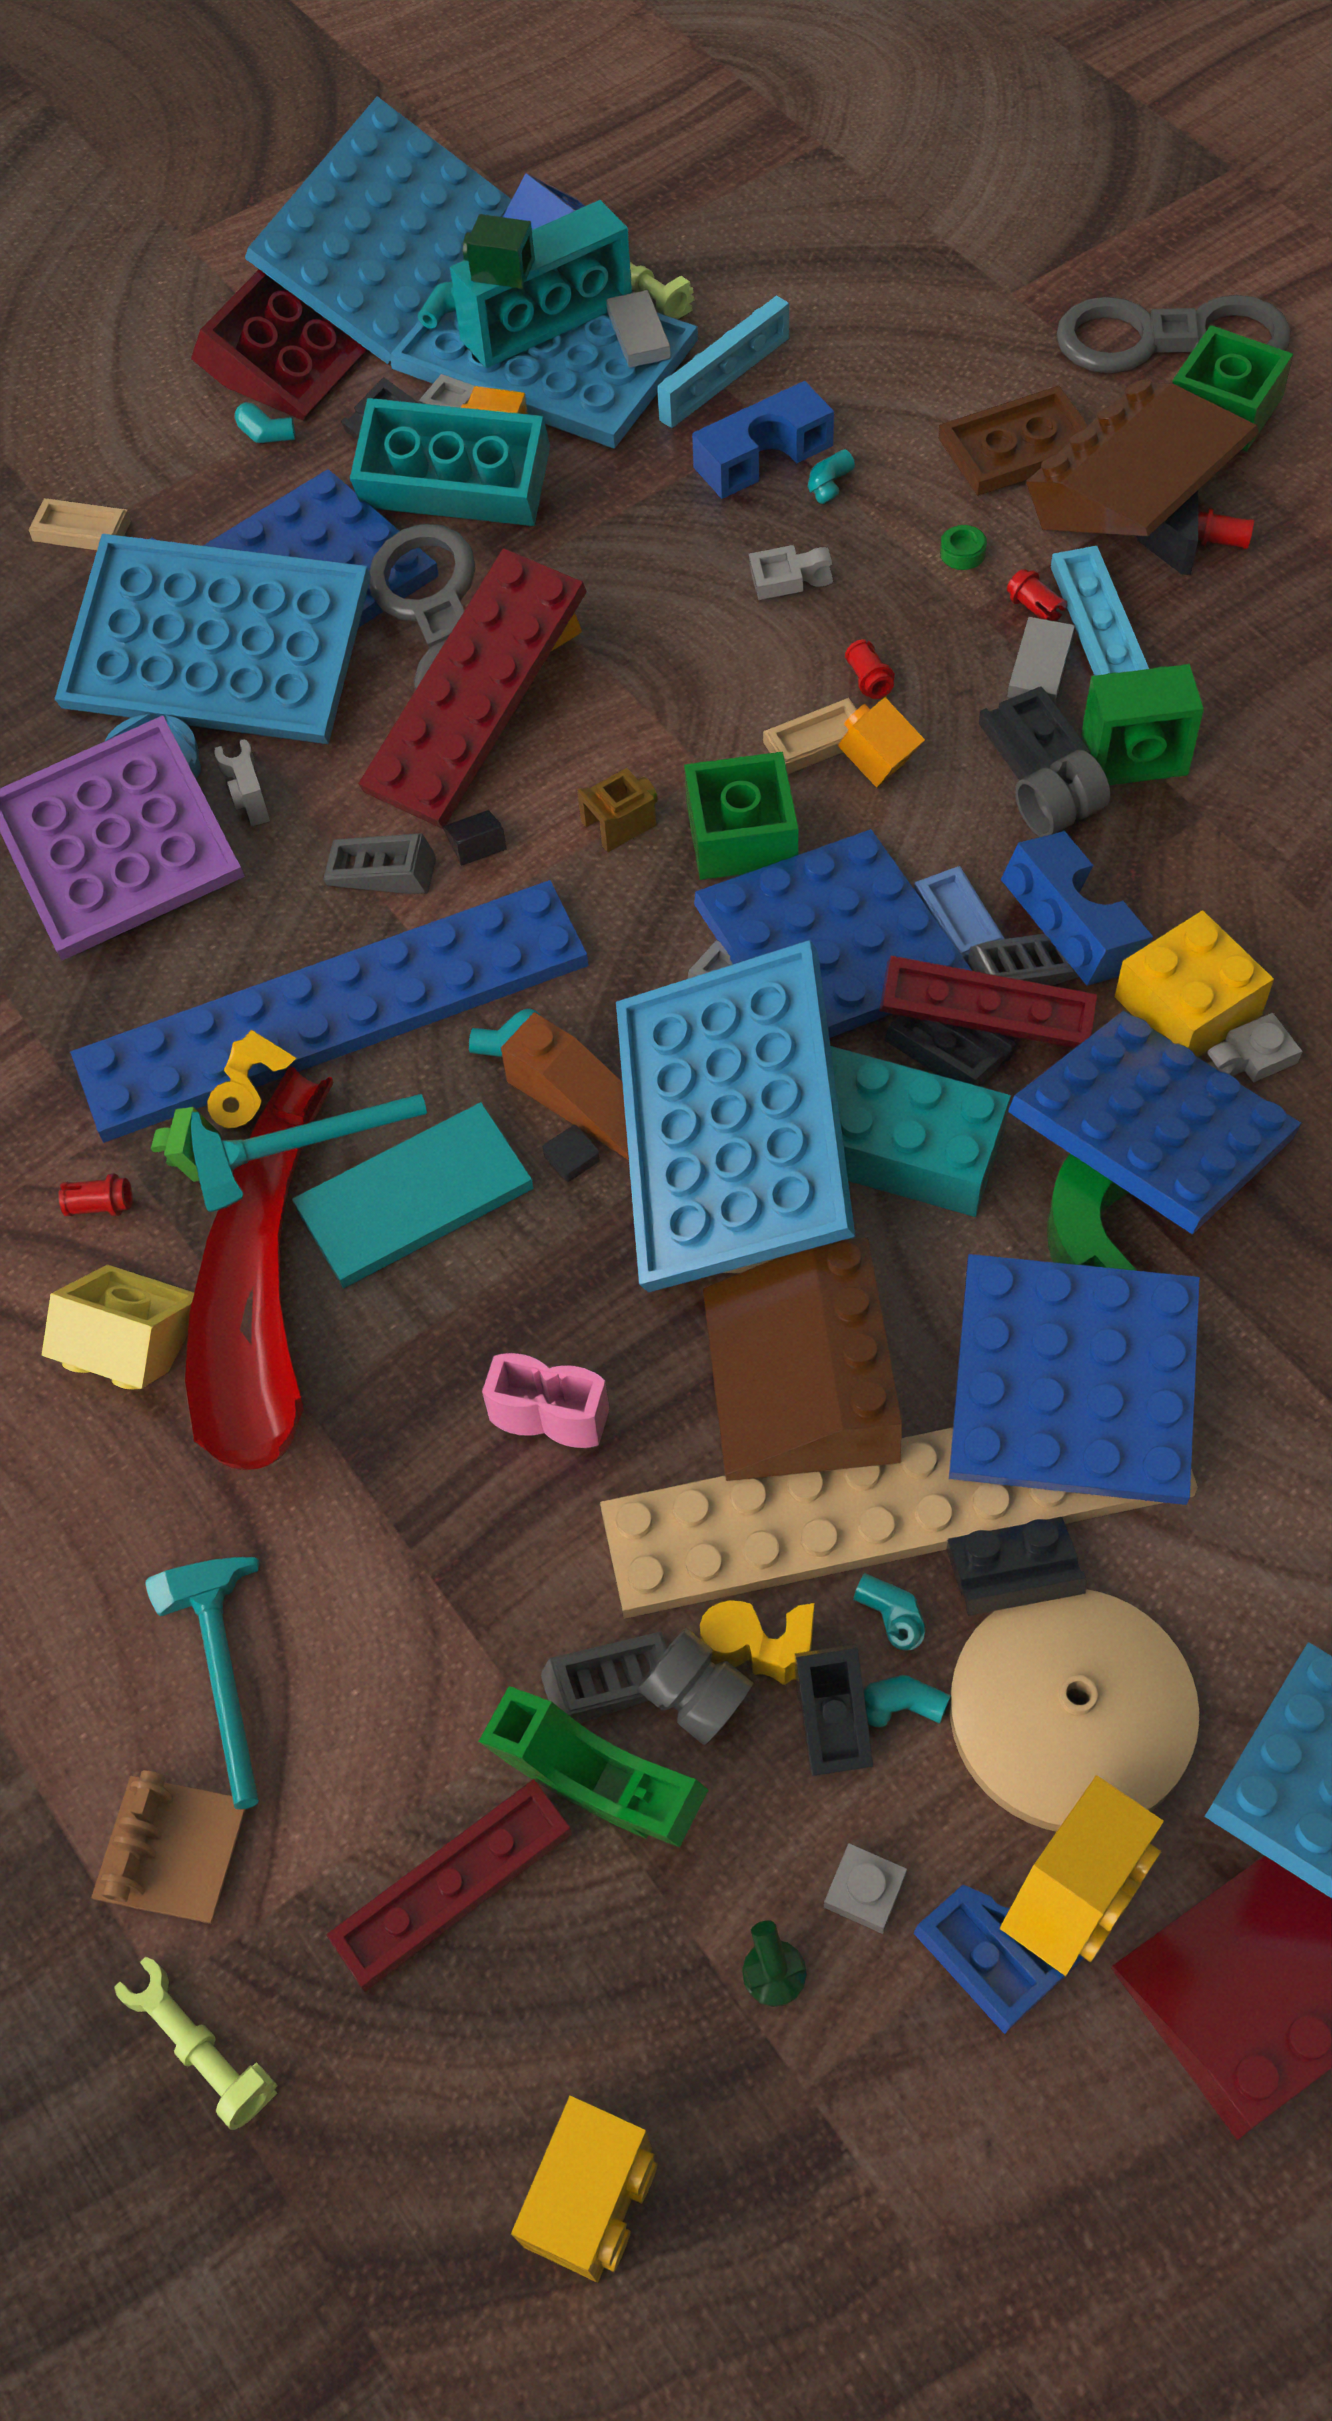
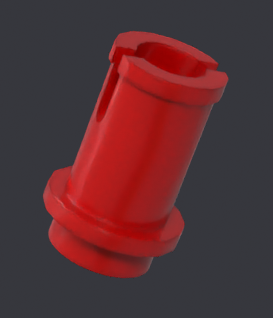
M1209 508L1207 512L1198 511V540L1201 541L1200 546H1206L1207 542L1248 549L1254 519L1247 520L1213 514V508Z
M1026 569L1019 570L1007 585V592L1011 594L1010 600L1014 604L1022 603L1040 619L1057 622L1062 614L1056 609L1059 608L1061 611H1065L1067 601L1060 598L1039 580L1040 575L1038 572Z
M861 639L852 643L845 652V659L859 678L858 687L863 695L872 699H881L887 696L894 687L895 673L892 668L882 663L871 641L868 640L866 642L865 639Z
M115 1173L108 1174L105 1180L62 1182L60 1185L62 1190H59V1204L64 1216L97 1212H109L111 1216H120L123 1210H129L132 1206L133 1196L129 1180L127 1178H119Z

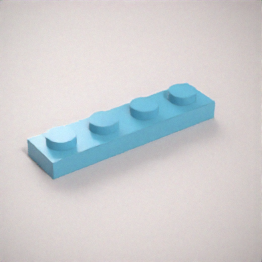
M776 295L732 330L727 331L704 351L695 355L691 361L675 373L666 377L657 386L659 421L673 428L788 340L789 303Z
M1098 546L1052 554L1051 570L1063 599L1067 601L1068 612L1075 625L1076 632L1094 676L1113 672L1121 673L1149 669Z

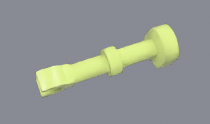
M630 262L632 290L635 292L648 290L650 297L656 300L658 313L680 319L692 311L690 303L694 301V296L691 295L694 292L693 288L690 287V281L679 276L664 285L654 278L651 270L645 266H635Z
M145 1957L140 1963L150 1974V1983L147 1989L142 1993L134 1994L123 1983L119 1982L114 1987L117 1997L132 2010L137 2012L146 2011L176 2044L174 2053L185 2066L194 2065L221 2096L216 2108L217 2115L231 2130L242 2127L255 2117L277 2094L274 2089L278 2085L257 2062L253 2066L250 2065L239 2075L213 2046L216 2039L210 2030L202 2024L196 2026L168 1993L169 1980L167 1973L153 1959Z

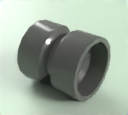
M1076 750L1055 761L1050 768H1042L1017 782L1015 797L1020 814L1026 824L1036 835L1043 837L1059 833L1074 824L1075 820H1083L1109 805L1110 787L1104 771L1095 758L1084 750Z
M685 1627L653 1665L637 1687V1690L662 1711L672 1707L677 1709V1723L700 1743L705 1745L734 1713L751 1689L753 1682L727 1661L714 1664L711 1661L713 1649Z

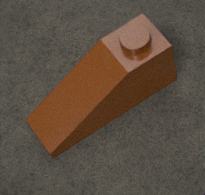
M534 1012L501 1047L507 1082L629 1160L623 1082L574 1036Z

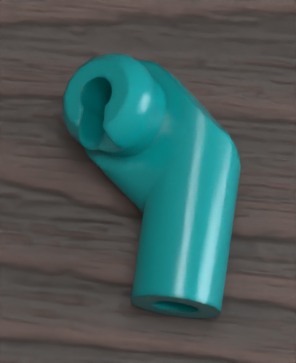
M250 402L242 403L236 408L235 421L237 426L254 442L268 443L296 440L293 417L270 419L257 405Z

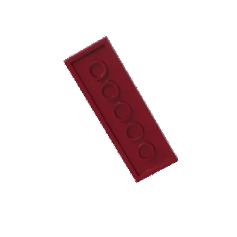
M503 548L358 784L363 792L444 829L443 826L449 821L587 593L583 581Z

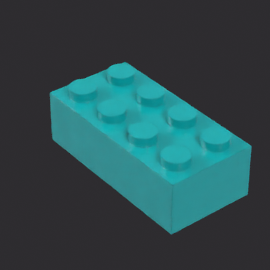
M601 200L532 230L535 261L522 289L471 281L469 261L464 260L450 267L460 340L485 368L491 367L608 313L606 299L632 293L628 227Z
M367 398L350 481L358 500L367 502L374 509L535 526L550 451V442L544 418L537 415Z
M831 1046L848 1181L976 1217L1005 1132L1011 1095Z

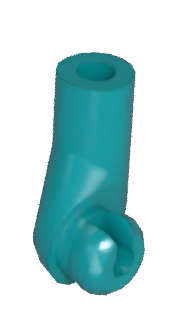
M452 281L437 285L419 311L418 319L426 328H435L444 314L456 311Z
M843 449L817 463L812 468L807 487L810 493L814 492L818 503L825 504L839 494V488L834 483V480L854 470L855 462L851 453Z
M523 1009L511 1017L499 1030L472 1028L469 1038V1052L472 1054L502 1057L501 1047L534 1012L539 1015L540 1013L533 1009Z
M864 1573L856 1588L853 1600L881 1612L887 1637L892 1646L906 1651L920 1646L924 1640L926 1627L915 1596L908 1591Z
M899 1675L869 1683L863 1690L867 1721L869 1725L874 1727L885 1726L890 1720L892 1712L903 1709L911 1710L940 1724L951 1699L950 1694L907 1675Z

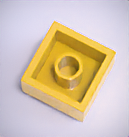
M1202 910L1122 961L1115 998L1133 1016L1143 1019L1152 1029L1170 1039L1174 1044H1180L1189 1048L1196 1057H1199L1225 1040L1229 1031L1252 1022L1263 1015L1274 978Z
M1096 1775L1033 1865L999 1929L1064 1976L1068 1974L1079 1955L1092 1962L1118 1918L1123 1914L1160 1855L1161 1850L1153 1846L1151 1842L1164 1821Z
M569 2096L511 2235L524 2248L597 2283L604 2268L615 2272L631 2232L626 2229L627 2223L623 2222L631 2200L643 2203L658 2163L653 2161L655 2154L651 2153L652 2147L646 2130L573 2096Z

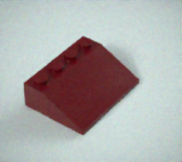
M258 269L200 329L191 360L224 387L304 421L368 350Z
M1265 1855L1111 1967L1236 2140L1240 2139L1332 2069V1898Z

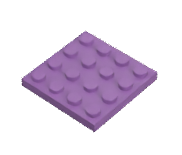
M160 716L0 788V833L54 948L62 961L245 877L164 716Z

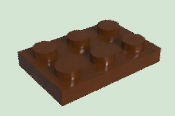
M1058 385L940 424L938 439L976 495L979 496L1029 479L1041 468L1044 460L1056 455L1069 443L1071 436L1084 430L1089 425Z

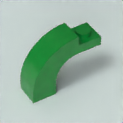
M1071 1153L1064 1161L1058 1173L1047 1220V1241L1052 1261L1054 1263L1137 1271L1108 1238L1100 1218L1101 1214L1111 1204L1129 1192Z
M508 1686L478 1741L509 1765L532 1780L535 1779L537 1783L571 1803L645 1839L650 1835L679 1848L708 1792V1789L697 1779L628 1753L586 1729L552 1701Z

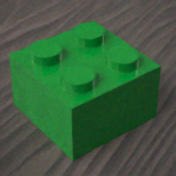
M1210 325L1173 378L1172 383L1256 424L1260 433L1284 396L1293 353ZM1255 436L1242 450L1247 452L1257 436Z
M1190 664L1169 667L1161 666L1153 669L1121 673L1113 672L1091 676L1081 740L1091 752L1090 754L1100 764L1109 785L1188 776L1204 711Z
M783 752L684 764L686 805L700 880L746 874L798 855L799 828Z

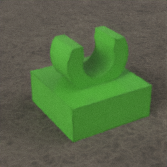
M194 1107L175 1109L171 1128H160L155 1131L151 1150L153 1152L165 1151L164 1156L167 1157L166 1164L178 1167L187 1177L196 1182L199 1181L192 1145L191 1113L192 1111H198ZM200 1114L202 1125L205 1129L218 1133L221 1138L222 1134Z

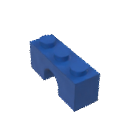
M806 381L798 383L693 432V468L717 495L723 499L759 482V451L766 449L783 451L797 464L832 447L834 411Z
M1065 831L1019 842L1002 875L1001 881L1044 934L1050 938L1052 944L1086 986L1119 977L1122 961L1147 946L1151 942L1153 935L1124 901L1102 905L1091 902L1079 894L1094 865Z

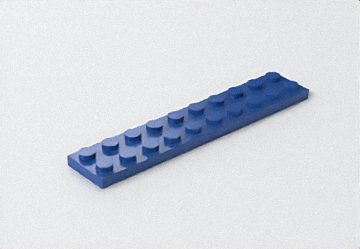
M551 880L70 1051L97 1131L103 1143L171 1119L174 1117L175 1109L189 1107L198 1109L208 1105L207 1101L212 1090L217 1085L231 1080L225 1073L224 1068L231 1053L232 1043L242 1040L250 1030L255 1031L297 1058L287 1068L272 1071L263 1063L254 1064L248 1071V1077L253 1085L258 1087L283 1078L290 1066L299 1072L589 966L588 957Z

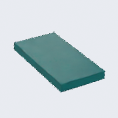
M480 1102L298 1195L292 1201L344 1289L534 1188L528 1172Z

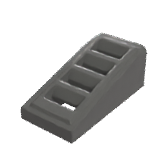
M423 833L335 839L332 842L323 880L327 886L405 894L428 893L436 856ZM350 856H355L354 868L348 869ZM370 858H374L372 867H368ZM390 860H394L393 866H389Z
M1045 934L984 942L971 946L969 950L968 965L972 971L1050 986L1079 977L1058 950L1057 952L1063 963L1054 964L1048 952L1057 950V948ZM1038 955L1043 966L1036 967L1031 957ZM1021 961L1024 969L1017 970L1014 962ZM1003 966L1006 972L999 973L997 968Z
M662 1632L549 1658L541 1672L548 1700L556 1704L579 1724L650 1701L637 1690L643 1677L636 1656L645 1654L649 1669H651L667 1649ZM621 1661L629 1687L621 1688L613 1663ZM598 1670L605 1693H596L590 1671ZM571 1677H574L580 1699L576 1700L569 1680Z

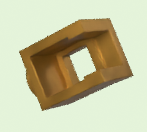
M628 768L591 788H579L577 790L581 822L585 827H588L598 820L600 821L602 847L607 853L656 826L655 803L658 802L656 790L648 778L643 776L637 779Z

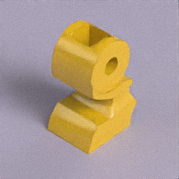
M250 1030L242 1040L234 1041L228 1062L224 1068L225 1073L231 1080L217 1085L210 1093L207 1101L208 1112L211 1118L218 1125L226 1128H237L246 1124L254 1117L262 1102L257 1089L248 1077L250 1068L254 1064L263 1063L272 1071L287 1068L297 1058L253 1030Z
M731 1600L721 1602L710 1607L702 1616L700 1622L701 1640L713 1649L711 1661L714 1664L727 1661L732 1666L737 1667L749 1660L753 1674H764L776 1679L782 1685H786L795 1679V1653L811 1651L814 1603L798 1605L786 1614V1632L778 1639H771L763 1632L752 1604Z

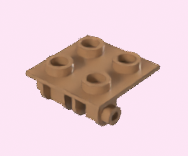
M142 1771L140 1778L130 1776L91 1898L97 1901L212 1924L246 1809L234 1808L233 1798L230 1795L164 1783L166 1777L156 1772Z

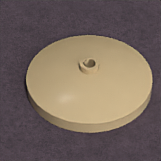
M1086 1589V1594L994 1611L982 1621L969 1637L955 1667L950 1691L949 1709L953 1737L958 1752L967 1770L983 1791L999 1806L1027 1823L1057 1832L1096 1775L1152 1812L1175 1789L1192 1758L1199 1729V1704L1196 1687L1187 1662L1170 1636L1154 1620L1133 1605L1117 1597ZM1067 1694H1072L1075 1698L1082 1697L1087 1703L1084 1705L1073 1704L1068 1699Z

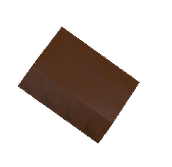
M1147 379L1130 384L1125 389V394L1116 402L1102 409L1097 414L1098 418L1089 426L1071 436L1069 443L1062 450L1044 460L1041 468L1026 481L1042 530L1149 536L1257 436L1259 432L1256 424L1173 383H1151Z
M868 1237L841 1240L778 1257L703 1288L726 1481L901 1463L902 1420Z

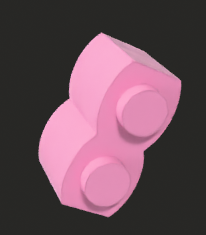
M515 1353L499 1354L493 1357L482 1391L489 1420L506 1432L517 1435L545 1433L549 1438L560 1444L576 1448L594 1447L600 1443L609 1413L606 1383L602 1377L588 1369L577 1366L548 1368L541 1361L527 1355Z

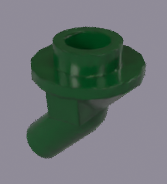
M765 1920L758 1922L751 1929L755 1946L745 1957L742 1969L744 1985L750 1996L760 2004L771 2007L785 2006L794 2001L804 1989L807 1977L805 1961L795 1947L788 1942L780 1940L777 1926L773 1921Z

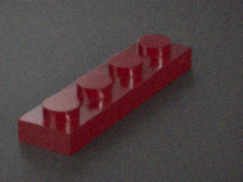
M890 956L887 961L879 1011L1076 1048L1092 1035L1097 994Z
M533 1779L327 1933L326 1936L360 1987L366 1992L572 1835L571 1828L535 1779Z

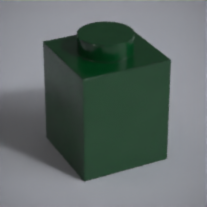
M479 214L472 231L466 233L463 241V258L465 261H469L471 281L522 289L535 261L531 221Z

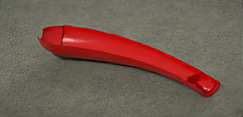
M290 1066L257 1121L250 1138L313 1122L334 1083L332 1077H327L326 1080H321L320 1084H316L304 1078L294 1067ZM302 1147L247 1161L248 1163L234 1169L232 1174L243 1192V1198L226 1208L218 1210L207 1237L189 1313L185 1385L194 1442L207 1450L223 1465L234 1469L254 1470L266 1467L279 1460L291 1446L298 1422L304 1410L287 1342L281 1307L280 1238L288 1189ZM253 1288L251 1345L240 1328L246 1302Z

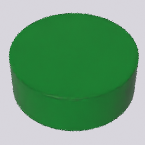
M957 525L949 528L941 537L940 557L947 566L958 570H969L979 566L984 561L986 555V536L981 530L970 525Z

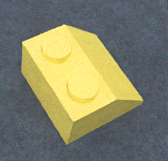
M105 1265L51 1293L42 1356L62 1362L64 1368L73 1372H92L110 1378L114 1385L124 1389H142L168 1373L188 1335L189 1313L194 1292L111 1265Z

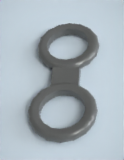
M1229 295L1216 297L1200 305L1197 310L1195 308L1152 309L1151 314L1141 305L1129 300L1100 297L1087 299L1072 306L1060 319L1056 338L1061 352L1075 365L1092 372L1112 374L1130 371L1146 363L1156 352H1192L1205 334V328L1212 321L1221 317L1237 315L1261 322L1269 330L1272 337L1267 345L1284 351L1289 347L1291 329L1285 315L1275 306L1252 296ZM1103 317L1116 318L1130 323L1137 329L1141 340L1135 346L1125 351L1114 353L1099 352L1086 347L1077 338L1075 331L1081 324L1091 319Z
M420 524L402 529L384 542L373 557L369 570L371 575L369 582L371 596L385 613L399 620L417 621L429 646V650L420 660L414 679L415 690L463 614L464 609L460 601L471 588L476 570L472 548L460 533L443 525ZM422 546H439L451 552L455 559L453 576L446 586L433 596L419 600L404 599L390 590L388 580L392 567L401 556L411 549Z

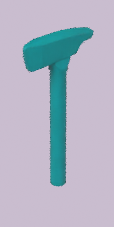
M418 1094L246 1140H221L218 1133L205 1129L199 1112L192 1111L191 1135L193 1152L207 1211L221 1210L243 1198V1192L236 1183L232 1170L248 1163L247 1161L427 1114L423 1095Z
M232 1557L189 1564L149 1577L145 1582L149 1599L159 1616H165L190 1606L193 1607L198 1615L233 1804L236 1809L251 1808L257 1805L259 1800L222 1614L224 1596L233 1591L237 1580L242 1576L259 1570L260 1562L255 1557Z

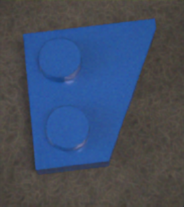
M962 1885L917 1925L913 1934L999 2029L1006 2034L1066 1976L999 1929L1010 1908L1000 1906L989 1895ZM1079 1955L1068 1974L1085 1958Z

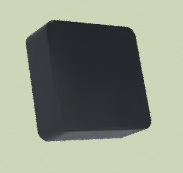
M572 1125L542 1146L544 1157L566 1182L573 1180L600 1161L599 1150L577 1125Z

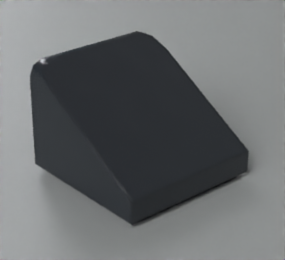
M489 810L443 826L444 832L461 866L507 850L504 829Z

